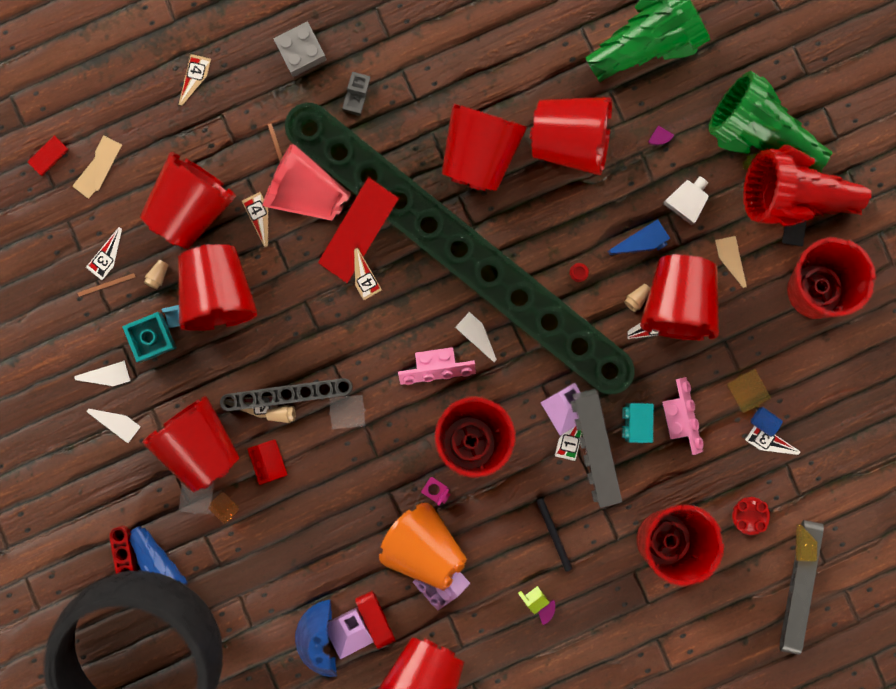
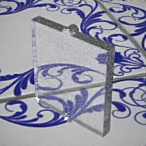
M363 395L329 398V415H331L332 429L366 426L364 414L366 409H364Z
M214 481L208 488H201L194 493L182 483L179 512H189L194 515L197 513L211 514Z

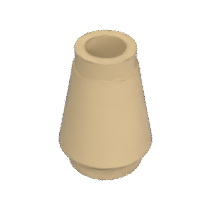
M158 260L146 274L144 283L154 289H158L159 286H162L169 265Z
M643 284L627 295L624 301L625 305L633 312H636L637 309L640 310L648 298L650 287Z
M287 404L267 409V420L291 423V421L296 419L295 407Z

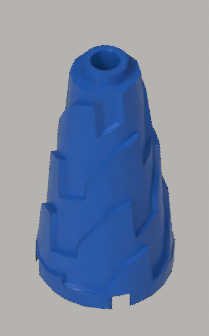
M139 526L130 531L129 541L136 554L141 571L160 573L174 578L184 585L188 584L184 575L180 573L176 565L169 559L146 528Z

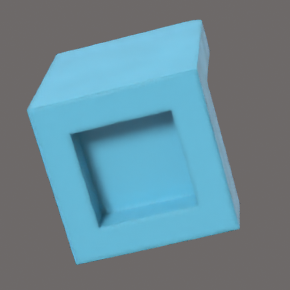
M179 305L163 308L162 313L166 315L168 327L180 326Z

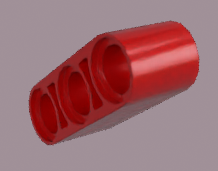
M123 525L113 528L110 532V543L116 574L123 572L124 568L130 571H137L135 553L129 541L130 529ZM118 530L124 533L123 540L117 538L116 533ZM121 549L127 551L128 556L126 559L120 556Z
M373 590L355 598L357 607L376 648L381 649L396 642Z

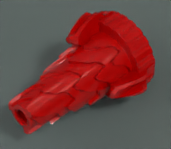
M783 145L778 150L771 148L770 150H762L753 158L745 177L743 202L747 216L752 221L768 224H778L780 222L783 226H791L813 219L814 215L824 216V213L835 215L840 212L862 215V209L866 208L869 199H871V190L863 185L842 180V177L823 174L815 169H809L808 167L815 163V158L790 145Z

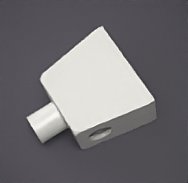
M700 176L694 184L687 180L663 204L690 225H693L709 197L703 192L708 182Z

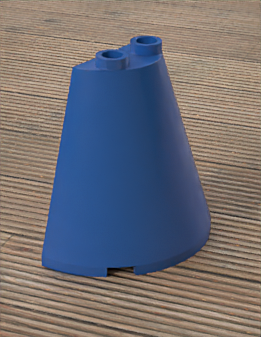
M331 599L316 603L304 613L297 625L295 643L300 658L308 668L323 676L337 677L336 657H329V655L323 652V646L328 644V620H332Z

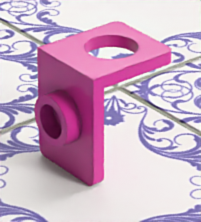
M430 477L421 491L422 494L435 501L438 506L441 502L445 504L451 495L448 493L450 488L433 477ZM431 484L439 486L440 491L438 494L431 495L428 488Z

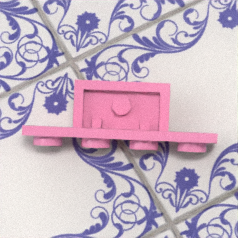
M453 347L417 352L415 353L417 369L398 372L400 385H411L416 382H431L437 379H450L458 376L466 377L476 374L475 361L455 363Z
M687 377L676 379L680 398L663 401V407L670 438L675 439L688 436L692 455L703 452V440L699 436V422L695 418V404L691 400L690 395L691 386L689 381H687Z

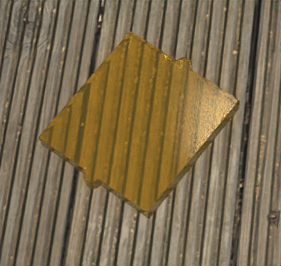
M756 369L744 375L740 374L738 378L727 383L742 413L754 407L758 408L759 404L771 398Z

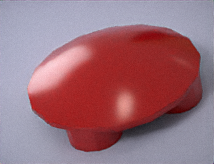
M755 497L743 498L737 502L733 509V523L739 531L747 535H756L766 531L770 520L767 503Z

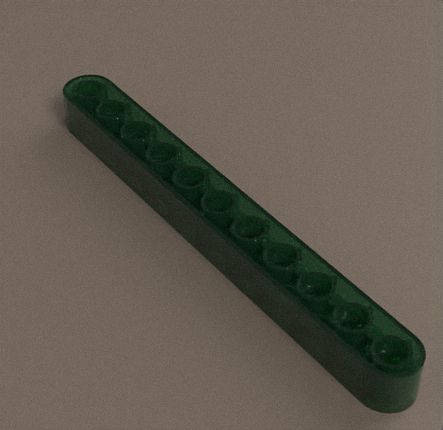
M308 102L301 103L290 110L285 120V132L291 143L302 150L346 190L350 191L352 195L357 197L360 189L365 184L361 180L362 174L367 170H373L378 174L376 180L378 184L394 195L403 194L407 197V205L402 209L393 208L386 219V222L592 389L602 394H617L630 386L634 378L635 368L632 359L625 351L323 107ZM308 122L318 125L317 132L312 136H306L302 133L303 126ZM335 147H345L348 150L346 158L343 160L332 158V151ZM432 218L437 222L438 227L433 233H425L421 229V223L424 219ZM456 242L464 243L468 249L467 254L461 258L455 257L451 253V246ZM486 266H492L497 271V278L492 282H486L481 277V270ZM516 290L525 292L527 295L526 304L523 306L514 305L511 301V294ZM546 314L553 315L557 320V326L552 331L545 330L541 325V319ZM580 338L586 342L587 350L583 355L573 353L571 349L573 340ZM605 363L615 365L617 373L613 379L608 380L603 377L601 369Z

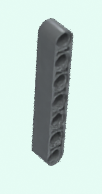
M341 378L229 393L221 397L220 405L226 411L345 396L352 392L353 384L349 379ZM343 381L349 384V390L345 393L339 389V385ZM323 384H327L330 387V392L327 395H323L320 392V387ZM306 386L311 390V394L307 398L301 394L302 388ZM285 389H289L292 393V397L289 400H285L282 396ZM266 392H270L273 396L272 401L269 403L263 399V395ZM248 394L254 398L251 405H247L244 401L245 396ZM228 397H232L235 401L234 406L231 408L227 407L225 403Z
M803 520L800 526L779 648L782 652L800 655L803 650L824 531L823 523Z

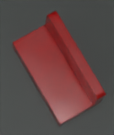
M275 439L247 448L259 485L287 476Z

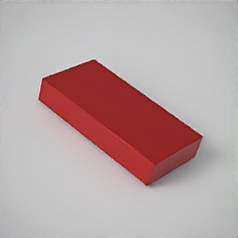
M54 135L27 162L39 175L43 176L69 149Z

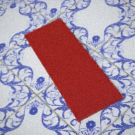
M368 177L318 263L348 283L355 272L354 249L358 248L364 257L399 198Z

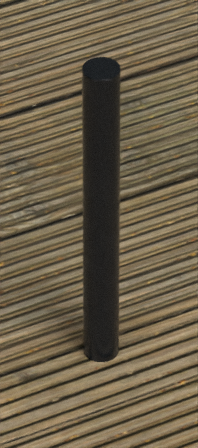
M540 498L536 500L565 572L570 571L573 568L544 499Z

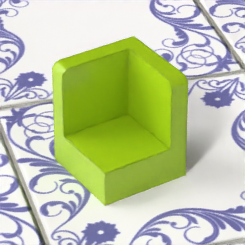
M538 586L526 595L522 591L518 592L534 615L550 603Z

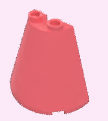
M292 144L286 150L274 173V178L268 187L262 206L332 221L336 214L339 215L341 213L343 202L348 201L351 192L346 190L296 145Z

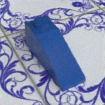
M657 219L607 252L609 255L652 251L655 248L659 251L668 245L666 241L670 237Z

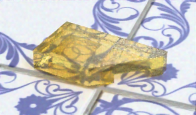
M797 524L796 560L817 561V541L802 525Z

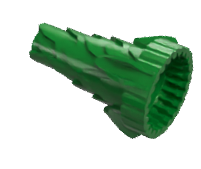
M639 0L634 7L640 13L627 20L628 24L615 31L611 38L599 44L600 48L585 58L598 81L602 82L619 71H624L637 64L641 66L656 56L658 59L663 57L664 60L691 56L697 53L698 47L711 39L691 0Z
M753 71L746 72L735 81L720 100L709 122V132L717 138L718 146L729 151L748 154L751 146L762 151L770 150V148L778 150L783 145H790L815 158V163L808 168L815 169L822 173V169L826 166L832 155L830 149L819 143L811 133L801 126L802 123L787 113L788 109L781 105V101L767 79L763 76H758Z

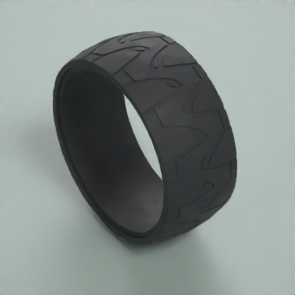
M150 571L120 572L86 587L63 609L51 630L46 645L44 680L47 689H97L85 675L77 657L75 632L78 620L100 609L128 607L143 610L159 617L181 635L195 661L197 689H216L223 664L220 630L211 610L208 609L206 603L192 589H189L188 586L180 581L178 582L169 576L155 572L151 573Z

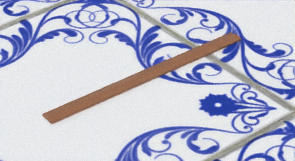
M271 123L268 124V128L279 161H281L283 156Z
M133 273L78 292V296L112 286L136 276Z

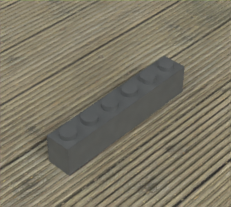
M595 389L572 394L574 400L570 401L573 413L576 412L578 419H575L577 431L581 430L582 437H579L581 449L585 448L586 455H583L585 466H589L590 473H587L588 481L594 487V491H591L593 501L597 502L600 508L622 503L598 393Z

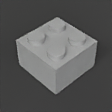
M308 21L273 38L292 77L327 61Z

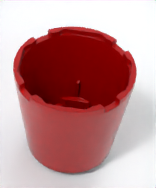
M612 98L540 100L537 109L534 110V126L531 127L530 131L533 158L595 175H602L601 170L605 168L611 129H607L608 119H612Z
M453 103L441 174L451 177V181L458 184L468 185L469 183V187L473 189L497 191L527 127Z
M170 152L141 212L140 218L149 226L152 232L161 235L172 245L189 249L236 198V194L229 188L227 190L222 187L224 183L204 168L187 158L183 161L179 159V154Z
M837 237L821 239L809 246L801 255L788 281V298L794 309L808 318L822 319L849 315L862 308L871 298L874 280L876 279L875 269L868 254L856 243L850 240L837 239Z
M206 244L187 250L178 256L179 324L181 329L187 331L215 330L214 326L226 324L228 328L246 323L257 317V309L236 247L225 244Z
M674 254L661 257L656 268L640 327L649 333L655 330L659 332V336L674 339L702 341L707 336L711 340L717 338L719 335L717 265L699 256Z
M206 395L201 398V401L199 399L163 423L165 428L161 431H153L142 441L144 446L192 493L201 488H208L216 478L219 477L220 479L229 472L228 470L240 458Z
M469 397L456 401L443 412L436 426L435 443L441 459L450 469L464 476L482 477L496 472L508 461L515 444V430L509 415L500 405L486 398ZM467 438L475 441L472 444L473 447L466 445Z
M690 505L673 506L650 514L643 520L637 532V547L643 559L659 577L679 586L700 583L710 577L721 562L724 543H722L721 529L715 519L703 509Z
M412 637L378 689H457L465 662L454 657L456 653L447 648L441 647V649H438V645L424 638L421 641Z

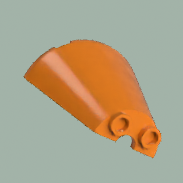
M421 503L416 505L417 509L406 511L389 529L381 544L383 551L379 554V560L389 569L444 591L452 584L453 574L463 570L467 558L434 507L429 503Z

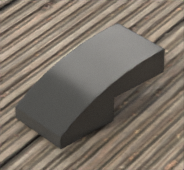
M352 72L342 112L361 117L371 76Z

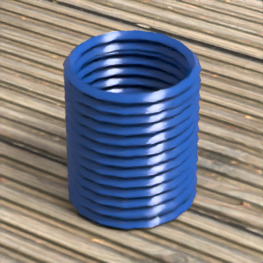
M760 407L751 419L752 425H755L770 437L776 434L783 423V420L764 407Z

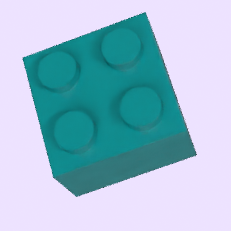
M156 312L122 326L136 362L142 363L176 349L164 315L161 312Z
M625 403V407H622V418H625V426H622V438H625L626 442L653 443L654 404Z

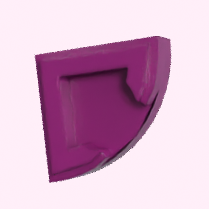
M658 125L648 143L652 145L665 144L674 137V134Z
M554 600L549 601L550 603L538 612L543 625L548 623L555 613Z

